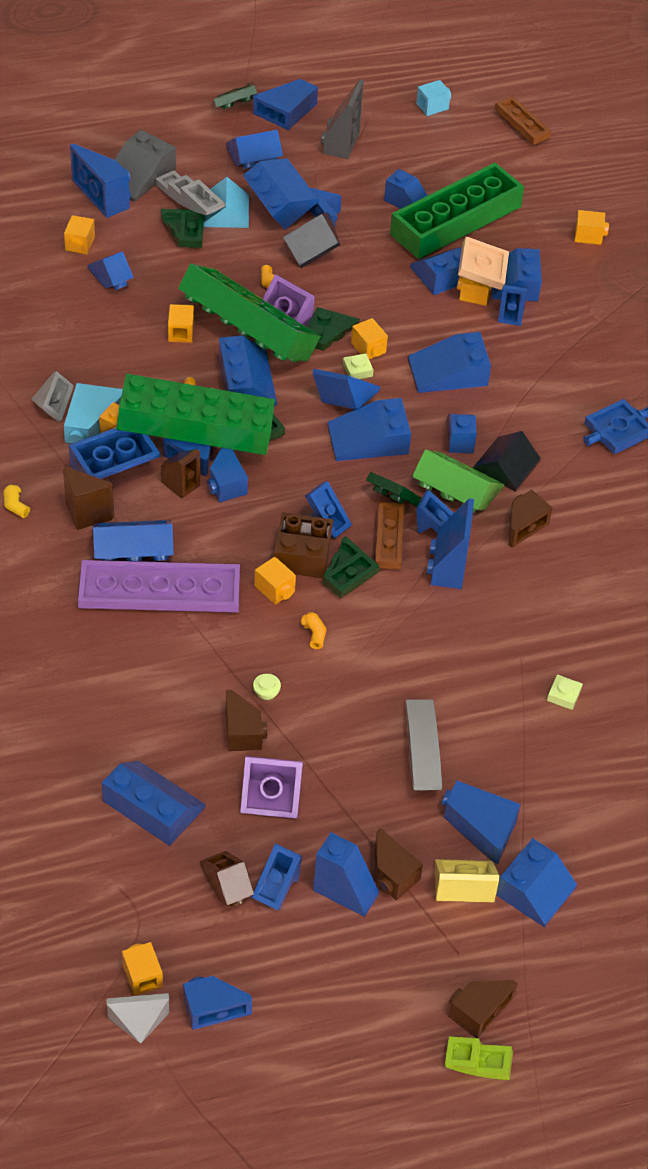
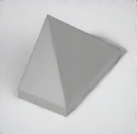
M55 371L31 400L57 422L62 421L74 385Z
M169 993L107 998L108 1019L141 1044L169 1014Z

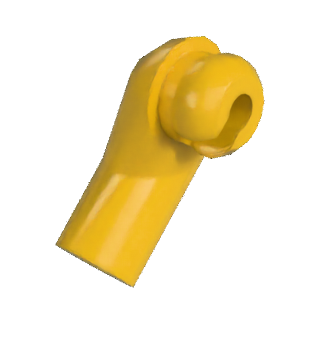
M8 485L3 491L5 508L22 518H26L30 512V507L19 501L20 487Z

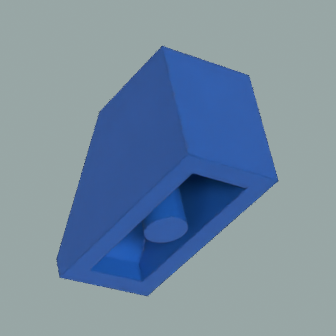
M401 169L396 170L386 179L384 201L399 209L428 196L419 180Z
M123 251L87 265L88 269L105 289L112 286L115 290L128 285L127 280L134 278Z
M503 285L498 322L521 326L528 291L526 288Z
M448 413L449 453L474 454L477 434L476 415Z
M221 448L210 467V479L207 480L210 493L215 494L219 503L248 494V477L234 451L227 448Z
M214 976L206 978L195 977L187 983H183V999L193 1030L252 1014L251 995Z

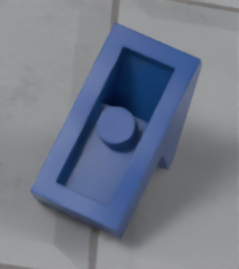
M310 188L319 199V202L310 209V212L315 218L328 212L335 228L337 214L341 211V195Z
M328 481L320 483L305 495L314 511L310 516L334 519L332 539L352 525Z
M430 490L425 491L416 509L418 533L429 528L438 533V529L454 514Z
M275 843L254 890V895L251 898L276 910H280L291 884L299 880L302 855Z

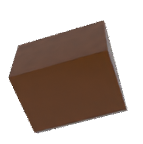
M65 467L63 469L65 501L76 529L79 530L93 526V523L111 521L114 518L112 483Z

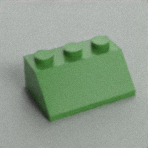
M425 449L412 476L419 480L418 485L428 490H432L434 487L441 491L440 496L447 500L453 501L455 498L463 502V505L469 498L474 499V513L476 510L485 511L505 485L442 452Z

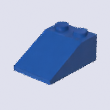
M71 144L72 181L106 218L130 209L129 199L131 198V193L129 190L130 174L128 170L123 168L116 160L79 145Z
M480 332L456 334L408 356L418 393L488 386L491 363Z
M402 398L377 400L328 421L327 426L336 461L409 454L411 431Z
M469 498L438 529L437 539H431L430 554L435 556L434 559H429L427 574L432 575L431 585L462 589L474 499Z

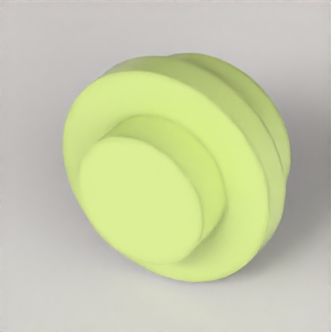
M262 674L254 680V692L263 700L273 699L280 692V680L272 674Z

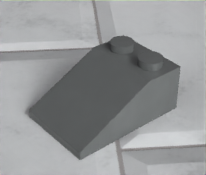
M359 79L337 108L333 118H329L327 131H323L321 137V144L324 145L323 154L349 159L360 134L364 80Z
M143 130L138 131L128 139L114 159L123 168H126L130 174L129 190L131 198L129 200L135 203L156 185L157 177L176 169V147Z

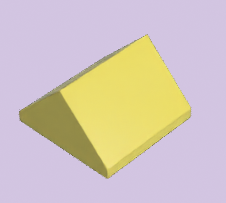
M435 859L436 901H495L499 874L493 861Z

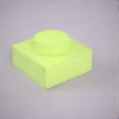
M366 353L343 358V366L348 376L357 379L373 377L374 370Z
M557 675L548 694L547 701L573 710L583 684Z

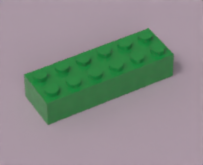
M497 163L490 164L393 212L391 215L390 235L416 258L420 259L520 208L524 186Z
M190 263L178 287L179 290L185 293L184 297L194 303H201L203 310L211 314H218L221 316L220 321L230 326L235 325L238 327L237 332L246 337L252 336L256 339L255 343L265 349H272L274 351L273 355L281 360L286 361L288 358L293 362H298V360L308 361L321 337L215 268Z
M126 374L116 430L266 455L271 435L275 399Z

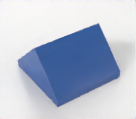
M313 369L312 374L323 403L357 410L380 390V386L348 375Z

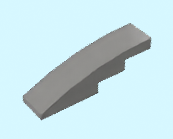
M174 170L156 178V186L170 198L194 212L208 215L225 207V203L200 180L193 181L187 175L181 177Z
M406 700L409 763L413 790H442L441 762L433 700Z

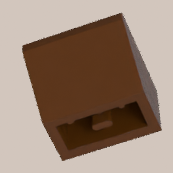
M282 512L274 557L295 575L323 579L327 569L334 519Z

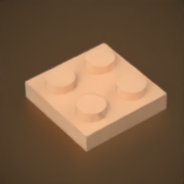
M465 237L462 243L458 275L502 290L503 285H505L509 251Z

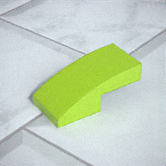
M449 1036L445 1067L474 1076L510 1080L513 1058L512 1046L483 1045L479 1038Z

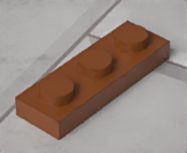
M510 96L495 103V110L531 144L534 145L550 138L551 130L515 97Z
M379 502L375 562L379 565V568L401 570L404 504Z

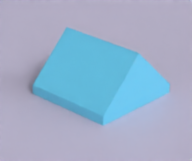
M226 177L210 189L225 203V207L204 215V227L249 228V194Z

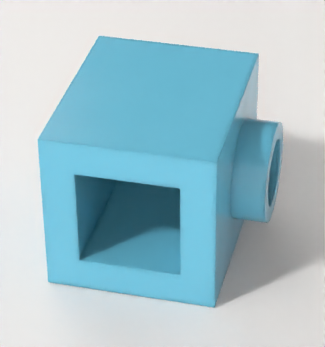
M441 80L418 86L416 104L426 116L449 109L451 92Z

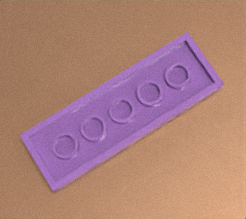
M82 560L78 608L239 612L240 564Z

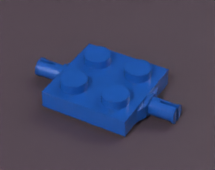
M622 399L586 416L584 424L593 433L583 437L584 443L590 446L597 441H601L613 454H616L647 439L648 422L645 418L648 417V407L637 410L625 399Z

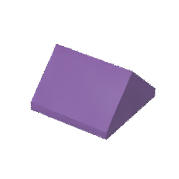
M275 274L263 299L304 326H307L314 314V295Z
M246 756L240 813L297 818L303 761Z

